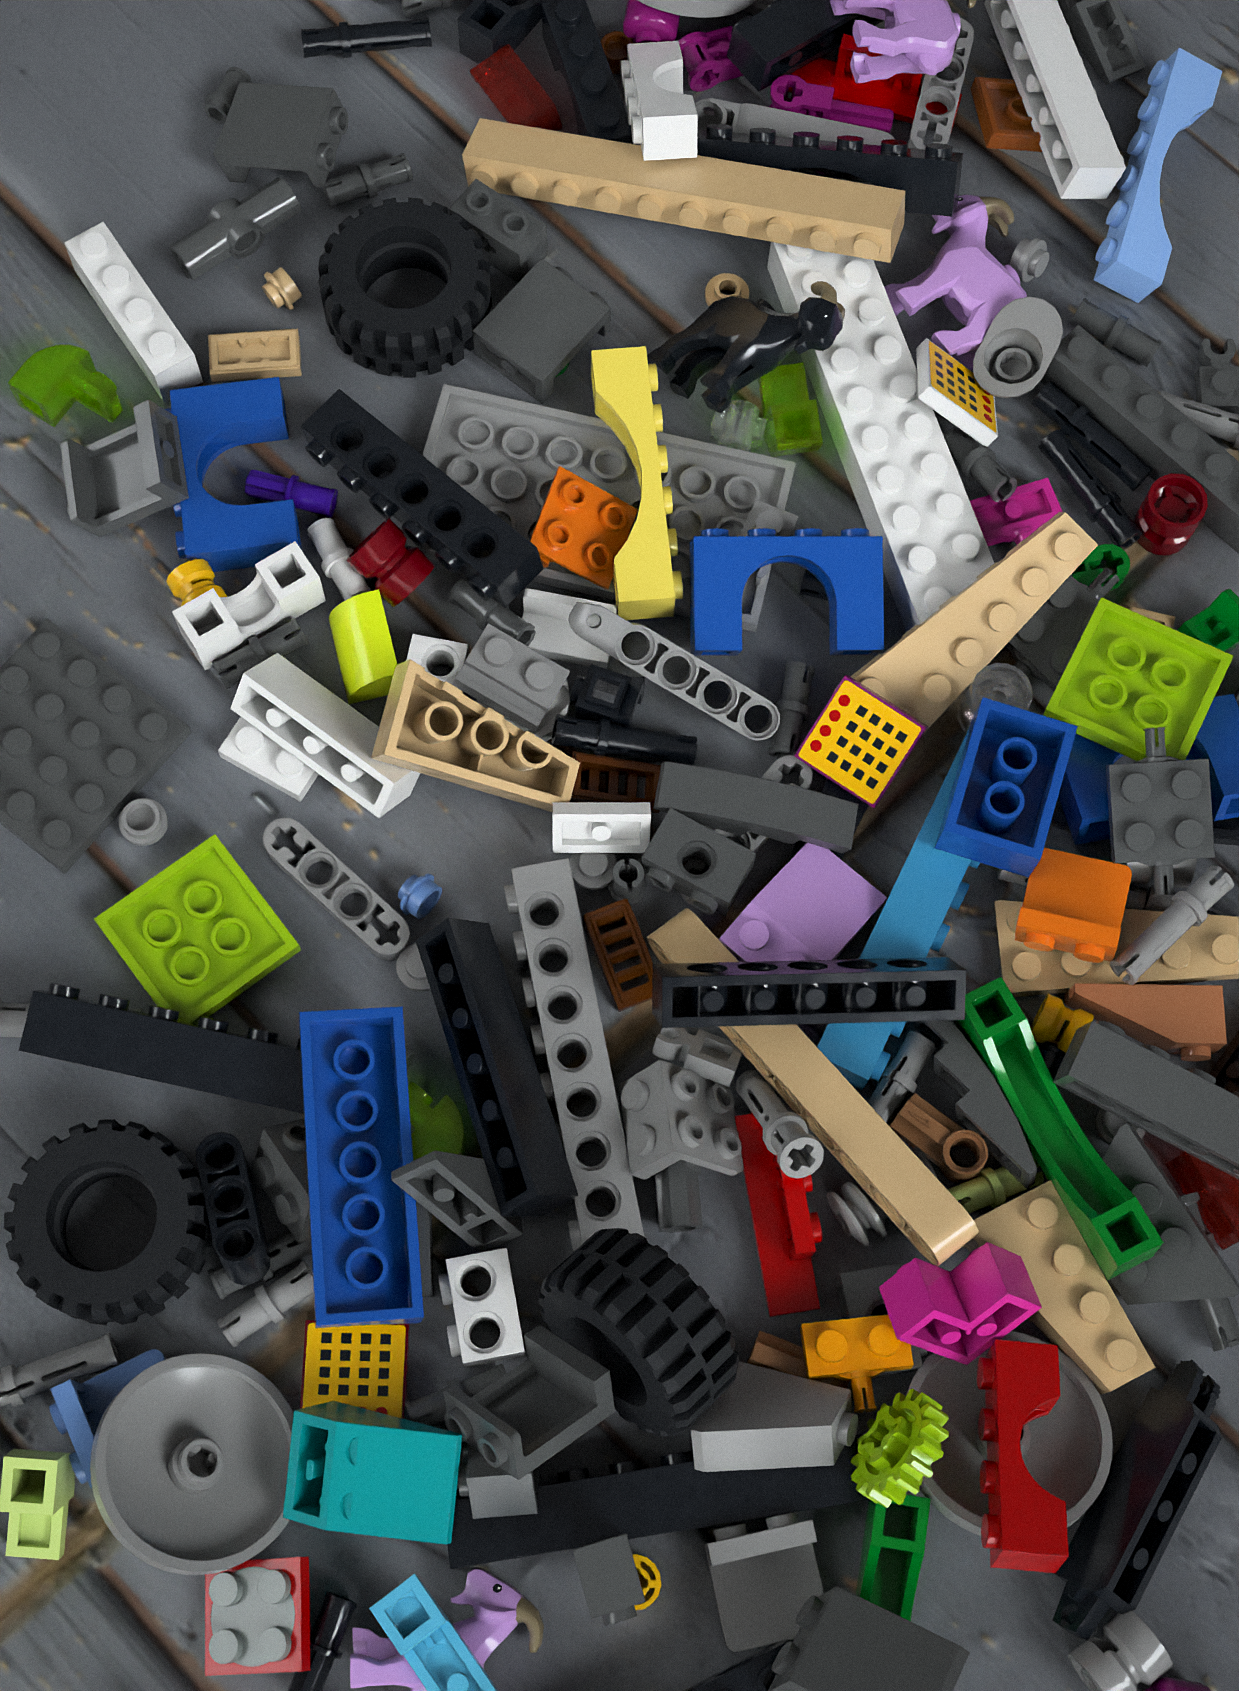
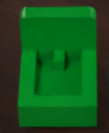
M1231 589L1224 590L1208 608L1184 622L1177 631L1229 653L1239 644V597Z

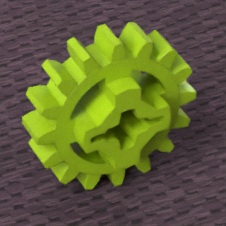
M910 1389L906 1396L898 1392L894 1397L892 1406L883 1403L877 1412L876 1420L869 1419L867 1422L869 1430L858 1438V1454L851 1459V1463L858 1467L851 1475V1480L858 1484L856 1490L874 1503H879L885 1508H888L892 1501L898 1505L903 1504L908 1490L916 1495L919 1492V1486L922 1484L923 1476L931 1478L933 1475V1470L930 1467L932 1462L942 1458L944 1454L941 1451V1442L949 1437V1431L944 1429L943 1426L949 1417L941 1411L943 1406L925 1393H919L915 1389Z

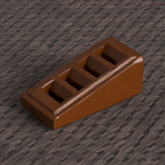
M574 751L569 755L580 762L570 802H650L651 813L660 812L653 809L661 765ZM581 772L586 773L585 789H580ZM599 774H606L605 792H598ZM619 775H625L624 795H618ZM637 776L645 777L644 798L636 797Z
M628 899L619 900L582 916L583 928L618 1012L651 1000L653 962ZM622 920L624 926L600 934L599 929ZM627 938L630 939L632 945L608 954L607 946ZM634 957L638 958L639 964L615 973L614 965ZM645 975L647 983L622 992L621 983Z

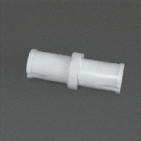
M323 518L311 524L307 534L323 560L321 567L326 577L333 579L344 601L353 596L372 591L363 576H360L346 561L354 550L347 548L335 526L334 520Z

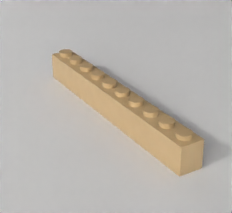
M482 118L479 119L462 154L468 187L475 179H478L501 194L891 263L904 226V190L699 155L696 158L644 161L641 145Z

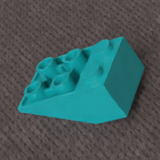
M337 1401L294 1410L283 1518L327 1531L450 1544L452 1541L462 1434Z

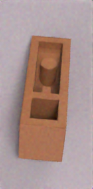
M1074 983L1064 995L1066 1006L1075 1010L1081 1008L1093 1014V1019L1097 1021L1110 1022L1124 1030L1125 1035L1144 1044L1156 1046L1168 1054H1181V1060L1198 1062L1211 1059V1054H1215L1227 1044L1223 986Z

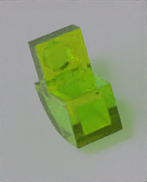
M55 345L36 352L25 361L8 382L18 405L52 427L59 423L76 401L111 423L123 411L116 393L117 386L106 375L96 371L89 351L77 346Z
M804 362L777 366L773 371L758 378L763 410L761 423L770 455L777 457L818 451L823 446L817 401L816 399L809 400Z
M410 1081L408 1084L410 1122L416 1128L411 1134L413 1161L433 1151L464 1155L466 1134L460 1112L455 1103L448 1095H445L435 1108L432 1109L429 1105L433 1102V1099L417 1084Z

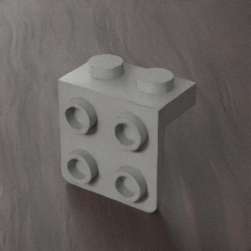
M658 1060L619 1084L629 1167L632 1176L646 1180L679 1160L730 1176L743 1171L742 1145L734 1118V1098L729 1087L703 1078L696 1072L663 1060Z
M797 1512L767 1518L768 1530L747 1534L745 1524L714 1530L716 1541L704 1544L725 1644L731 1651L740 1652L780 1641L795 1639L800 1629V1626L795 1622L800 1609L810 1596L815 1595L819 1597L824 1594L812 1544L818 1542L813 1520L799 1522Z

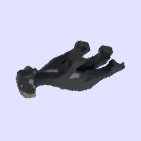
M817 281L811 285L812 293L821 297H808L801 303L800 309L796 313H778L763 299L754 302L739 296L727 297L713 302L689 327L673 335L660 347L647 355L648 364L656 363V366L668 375L675 367L677 360L687 353L694 351L684 358L674 372L676 376L670 381V387L675 394L689 399L695 390L697 380L704 375L700 382L708 389L701 396L708 408L722 413L729 406L735 393L756 379L773 371L794 349L800 355L809 349L824 351L830 348L836 336L843 328L845 308L837 302V293L834 287L823 281Z

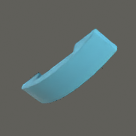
M416 1574L410 1576L369 1608L399 1654L404 1655L427 1691H498L461 1635Z

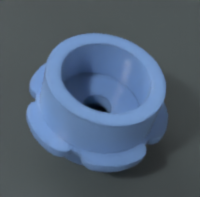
M428 873L420 877L412 875L401 886L398 898L401 900L400 909L405 915L411 913L417 919H422L438 903L442 894V888L434 883V876Z

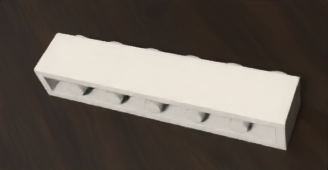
M985 0V8L1019 94L1022 96V102L1028 117L1031 116L1033 119L1031 124L1034 132H1039L1041 135L1039 145L1060 198L1107 199L1121 178L1126 166L1058 1Z

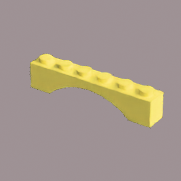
M646 346L591 350V380L595 414L613 430L625 446L635 467L641 494V502L635 524L627 541L614 558L613 582L617 615L625 620L673 617L675 599H683L681 571H672L671 557L678 556L676 529H667L666 515L673 514L671 487H662L661 473L668 472L666 445L657 444L656 432H663L661 404H653L651 394L653 391H658L656 363L648 364Z

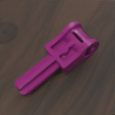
M731 25L706 33L701 31L692 32L678 41L683 64L688 73L687 81L693 91H705L713 88L718 83L744 76L727 57L733 28Z
M795 75L780 76L771 85L770 99L773 102L769 106L771 108L877 129L887 133L891 131L894 118L892 110L834 100L833 87L806 83L802 78ZM789 87L793 88L792 98H787Z

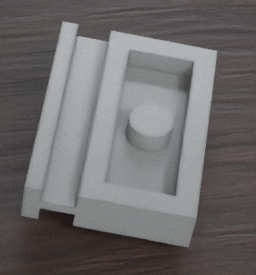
M488 623L465 660L464 665L454 678L452 685L535 733L570 671Z

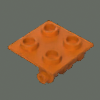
M559 466L529 541L537 547L543 568L548 567L550 562H555L608 590L613 578L614 558L627 541L638 509Z

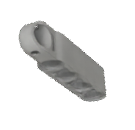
M714 98L702 99L695 103L697 134L702 130H706L709 124H726L733 126V132L750 134L751 128H770L776 130V136L793 138L794 132H814L820 134L819 140L837 142L838 136L850 135L864 138L863 144L880 146L882 140L894 139L892 135L881 130L757 104H738ZM711 107L714 111H706L703 108ZM817 168L834 177L837 173L840 174V180L873 185L871 182L846 172Z
M576 602L569 614V625L575 634L749 739L755 741L766 740L772 737L778 730L780 713L770 700L644 625L630 623L601 605ZM592 614H597L600 618L599 624L595 627H591L587 623L588 617ZM630 632H641L647 639L648 646L646 652L638 658L625 656L621 648L623 638ZM673 656L683 657L688 664L686 676L678 682L667 681L663 675L664 663ZM713 681H723L728 688L727 699L719 706L707 705L704 700L705 687ZM754 705H762L768 712L767 723L759 730H750L745 725V714Z

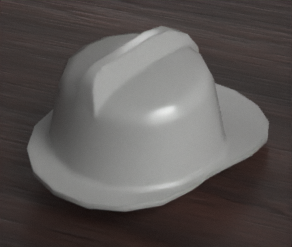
M1024 297L1015 299L1000 310L977 349L973 360L974 378L980 388L990 395L1001 398L1019 397L1034 389L1046 373L1062 339V319L1056 308L1044 299Z

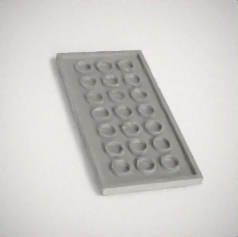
M443 384L422 456L528 541L531 538L559 466L637 508L639 511L641 494L635 467L625 446L613 430L600 418ZM656 432L657 444L666 445L668 472L661 473L662 487L670 486L672 491L673 514L666 515L667 529L675 528L677 533L678 556L671 557L672 571H681L683 599H675L674 614L690 617L689 543L693 536H701V530L712 528L729 530V536H739L755 500L785 511L796 462ZM418 497L410 504L420 503L426 497ZM637 512V514H636V517H635V520H634V522H633L632 528H633V526H634V524H635V521H636V519H637L638 512ZM449 524L443 528V531L453 530L459 524ZM402 527L400 528L404 533L403 535L407 538L405 543L406 549L418 547L428 558L437 560L434 555L435 550L426 543L418 546L405 534ZM484 550L478 553L475 557L484 558L489 556L493 551ZM550 562L548 567L543 568L532 580V582L615 600L613 578L609 589L605 590L555 562ZM769 564L768 576L763 584L755 585L758 570L750 575L745 584L742 595L743 630L752 632L757 630L772 564Z

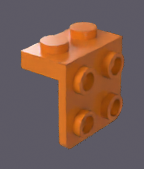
M1044 848L1041 860L1028 879L1023 905L1020 907L1015 940L1023 942L1026 947L1038 951L1050 952L1056 949L1073 953L1074 957L1087 962L1101 963L1103 960L1111 962L1115 957L1119 942L1121 923L1132 878L1131 869L1123 864Z

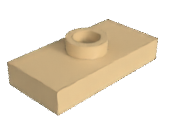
M298 328L208 335L209 372L212 382L302 376Z

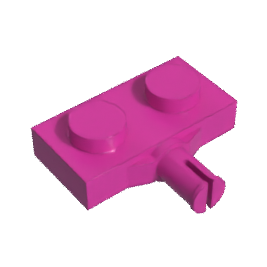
M1048 478L1017 486L1015 492L1005 501L1000 499L999 502H995L990 495L970 500L988 547L1002 542H1015L1017 546L1058 512H1063Z

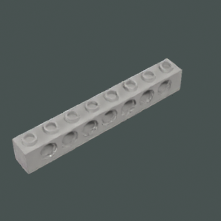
M569 858L511 868L512 885L504 886L509 915L518 913L521 930L513 932L517 960L527 959L530 977L521 979L526 1007L536 1006L539 1024L530 1026L535 1054L545 1053L548 1072L540 1073L539 1075L548 1103H555L558 1120L554 1122L578 1192V1196L571 1199L574 1203L576 1220L567 1221L573 1252L595 1232L602 1229L623 1228L627 1229L630 1234L638 1233L644 1236L633 1177L630 1174L628 1152ZM539 909H550L558 916L554 923L547 926L538 925L531 919L532 915ZM556 954L562 956L566 960L567 965L561 971L551 973L545 971L540 966V962L544 957ZM558 1001H568L575 1006L577 1011L567 1020H558L549 1013V1009ZM567 1048H577L584 1053L586 1060L577 1068H567L559 1062L558 1056ZM579 1095L589 1097L595 1103L594 1111L586 1117L574 1116L567 1108L568 1102L573 1097ZM585 1144H596L603 1149L605 1158L599 1165L585 1166L577 1159L576 1153L579 1148ZM595 1193H606L613 1199L615 1208L609 1215L598 1217L588 1211L586 1207L587 1199Z

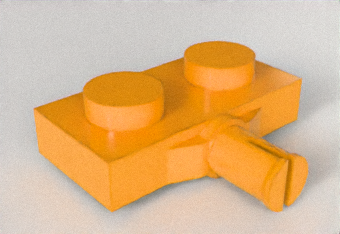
M888 1314L804 1323L800 1326L807 1379L837 1378L851 1381L855 1413H863L865 1407L866 1412L877 1410L872 1386L873 1378L887 1371L911 1369L914 1365L911 1345L896 1338Z

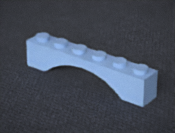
M1178 48L1167 60H1159L1148 77V84L1151 87L1147 98L1138 111L1137 118L1141 120L1140 125L1127 148L1130 159L1125 171L1117 182L1120 196L1107 216L1106 224L1109 225L1107 237L1101 243L1095 257L1099 264L1094 281L1136 303H1139L1162 285L1172 251L1160 207V176L1164 157L1175 135L1188 128L1213 106L1222 74L1221 70L1181 48Z

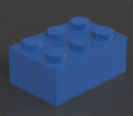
M982 697L971 721L934 848L1029 878L1041 860L1078 726Z

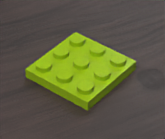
M1101 597L1043 716L1078 726L1076 734L1135 761L1146 758L1144 729L1165 727L1166 757L1170 756L1186 760L1232 661L1233 655Z
M216 834L94 918L155 1004L160 1007L180 1011L178 1020L198 1024L199 1016H211L301 951L300 945Z

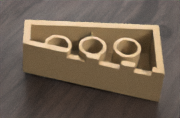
M411 659L396 665L373 748L372 759L549 812H553V802H570L580 762L529 731L521 730L505 720L503 715L489 707L485 708L462 694V690L447 681L439 680Z
M1051 1180L974 1219L979 1233L962 1247H966L972 1252L974 1249L989 1242L1021 1256L1042 1308L1028 1318V1321L1030 1323L1033 1322L1049 1339L1050 1344L1058 1345V1350L1067 1355L1083 1370L1100 1395L1111 1392L1156 1368Z

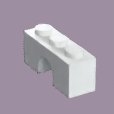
M296 541L256 563V577L245 589L229 597H219L214 588L172 611L182 636L204 670L213 666L212 662L218 661L250 644L248 639L254 635L259 639L291 621L290 619L297 618L326 601L320 577Z

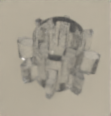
M732 400L724 412L714 411L709 437L718 439L717 445L748 452H750L751 447L761 449L767 419L758 418L760 411L756 405L744 400Z

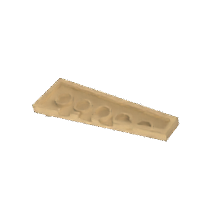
M1058 512L1010 550L1005 558L987 568L976 577V581L958 595L949 598L920 625H915L902 635L903 638L883 654H878L850 677L927 725V731L1098 544L1066 512Z
M994 901L1001 975L1013 997L1067 993L1074 983L1127 984L1122 981L1128 974L1126 970L1118 977L1113 972L1109 961L1103 960L1101 963L1087 962L1074 957L1073 953L1056 949L1050 952L1038 951L1026 947L1023 942L1016 941V925L1023 902ZM1125 909L1114 958H1117L1164 911ZM1208 914L1206 920L1199 927L1192 926L1138 978L1135 984L1166 985L1239 979V916Z

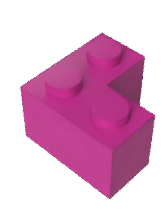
M989 1242L970 1252L968 1257L951 1271L914 1258L909 1263L902 1265L896 1274L879 1286L898 1340L968 1365L989 1349L995 1339H1002L1042 1308L1021 1256Z

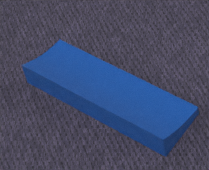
M403 1006L299 1012L315 1328L420 1323L424 1318L416 1200L391 1179L392 1171L413 1161Z

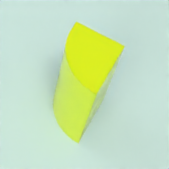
M378 589L343 601L331 611L328 618L348 704L387 696L395 667L398 665Z

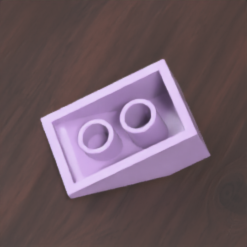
M806 843L747 905L719 938V941L739 962L836 960L888 898L829 849Z

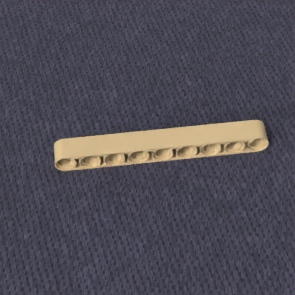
M688 908L683 909L647 936L651 950L662 964L739 962L699 917ZM796 1024L719 1027L791 1109L804 1119L808 1128L930 1263L938 1267L979 1233L976 1223L965 1208Z

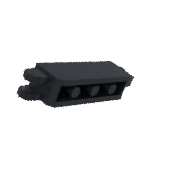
M1192 1359L1190 1361L1181 1360L1180 1364H1176V1368H1173L1174 1371L1169 1375L1162 1391L1153 1387L1150 1388L1142 1405L1137 1410L1134 1421L1119 1450L1112 1458L1109 1474L1100 1494L1086 1511L1073 1539L1068 1545L1069 1557L1059 1570L1054 1573L1065 1581L1066 1585L1053 1621L1080 1639L1088 1641L1108 1609L1119 1614H1125L1136 1609L1222 1439L1218 1425L1210 1419L1217 1404L1216 1400L1220 1398L1219 1394L1221 1391L1219 1389L1221 1387L1209 1375L1203 1376L1204 1371Z

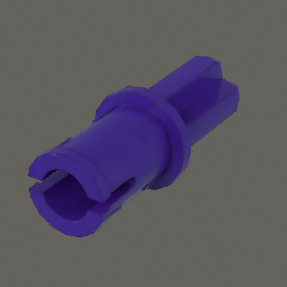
M251 470L245 481V494L250 497L270 502L293 499L295 508L325 515L328 518L333 516L338 500L337 489H329L302 482L299 476L296 475L286 478L258 470Z

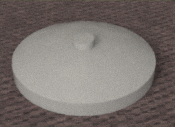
M1014 1331L1009 1332L1000 1339L1048 1344L1038 1338ZM990 1348L968 1365L932 1353L922 1363L923 1367L919 1368L914 1375L905 1396L910 1389H915L919 1393H925L943 1406L941 1411L949 1417L943 1426L944 1429L949 1431V1437L941 1442V1451L944 1452L943 1457L932 1462L930 1465L933 1475L931 1478L923 1476L919 1489L926 1498L931 1499L930 1503L946 1518L958 1526L981 1536L982 1519L984 1514H989L988 1494H982L980 1490V1468L982 1461L987 1460V1441H980L978 1435L979 1413L981 1408H986L985 1390H979L977 1386V1366L979 1358L986 1357ZM1058 1350L1061 1396L1048 1415L1034 1419L1023 1426L1020 1447L1024 1463L1034 1480L1050 1494L1066 1501L1068 1528L1089 1509L1100 1494L1111 1466L1113 1441L1110 1420L1099 1392L1083 1370L1072 1359Z
M196 1353L172 1357L154 1364L134 1377L119 1391L105 1410L97 1427L91 1450L90 1473L94 1498L105 1524L114 1537L129 1552L145 1563L164 1571L183 1575H205L225 1571L244 1563L268 1547L289 1522V1519L283 1518L294 1412L285 1397L270 1380L251 1366L238 1360L215 1354Z

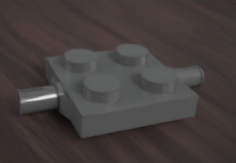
M1104 568L1095 580L1087 586L1078 582L1070 575L1005 645L1010 650L1016 663L998 680L1000 686L1004 687L1016 675L1017 677L1005 689L1008 693L1013 694L1030 675L1042 680L1055 691L1100 598H1103L1120 581L1116 574L1113 575L1101 586L1113 573L1109 568Z
M1165 727L1144 729L1146 758L1131 764L1106 765L1111 860L1113 863L1138 862L1147 866H1153L1154 895L1175 894L1173 865L1188 859L1215 857L1209 759L1180 760L1170 756L1166 757Z

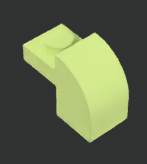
M13 1449L3 1457L0 1512H9L5 1556L59 1560L64 1555L69 1500L74 1497L75 1473L69 1459L70 1453Z

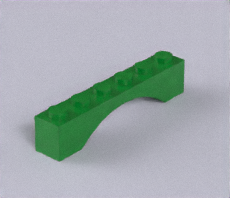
M1002 977L965 995V1020H953V1022L994 1076L1018 1119L1032 1155L1047 1180L1052 1181L1106 1279L1110 1280L1152 1258L1164 1243L1136 1196L1106 1165L1076 1122L1056 1084L1053 1083L1054 1080L1043 1060L1026 1016Z
M906 1494L903 1504L898 1505L892 1501L888 1508L868 1500L856 1595L911 1621L913 1603L925 1551L931 1499Z

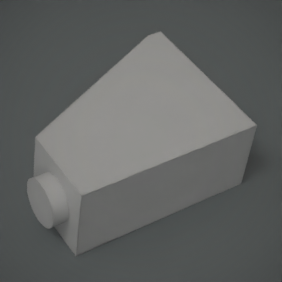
M739 1361L733 1384L695 1421L691 1428L695 1470L716 1472L834 1466L844 1446H851L857 1433L858 1416L852 1413L851 1390Z

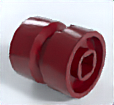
M1170 473L1159 477L1151 485L1133 520L1143 532L1137 541L1138 544L1146 551L1156 555H1171L1183 549L1203 519L1208 507L1207 494L1202 485L1194 478L1184 474Z
M388 518L356 547L346 561L360 576L363 575L365 578L375 576L377 579L374 590L379 589L381 597L393 608L425 580L434 569L435 564L418 547L406 549L405 543L407 538L403 535L402 530Z

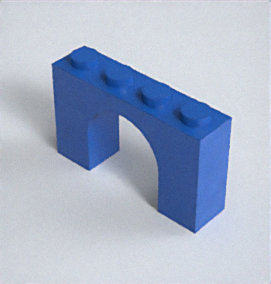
M279 377L170 390L171 408H166L165 410L177 416L189 495L188 499L173 505L175 517H182L183 531H176L175 533L179 558H187L188 561L204 559L208 561L213 572L255 567L256 563L295 541L302 550L299 520L293 499L250 505H232L215 499L203 488L204 477L210 464L226 450L240 445L289 439L285 399Z
M712 528L701 530V536H693L689 543L690 653L694 656H737L742 651V595L745 584L751 574L773 563H791L801 566L816 576L824 587L829 602L830 655H877L884 650L883 536H869V530L862 528L841 530V536H823V530L815 528L797 529L794 531V536H776V530L768 528L748 530V536H729V530Z
M1234 694L1214 697L1186 757V760L1209 759L1213 821L1239 817V706ZM1075 734L1058 795L1075 845L1110 839L1106 765H1114L1118 759L1124 756L1078 734Z

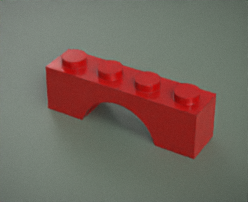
M995 1339L986 1357L979 1358L977 1366V1386L979 1390H985L986 1408H981L979 1413L978 1435L980 1441H987V1460L982 1461L980 1468V1490L982 1494H988L989 1514H984L982 1519L983 1548H990V1568L1056 1573L1069 1557L1066 1501L1047 1492L1031 1476L1022 1458L1020 1437L1023 1426L1034 1419L1048 1415L1061 1396L1058 1345Z

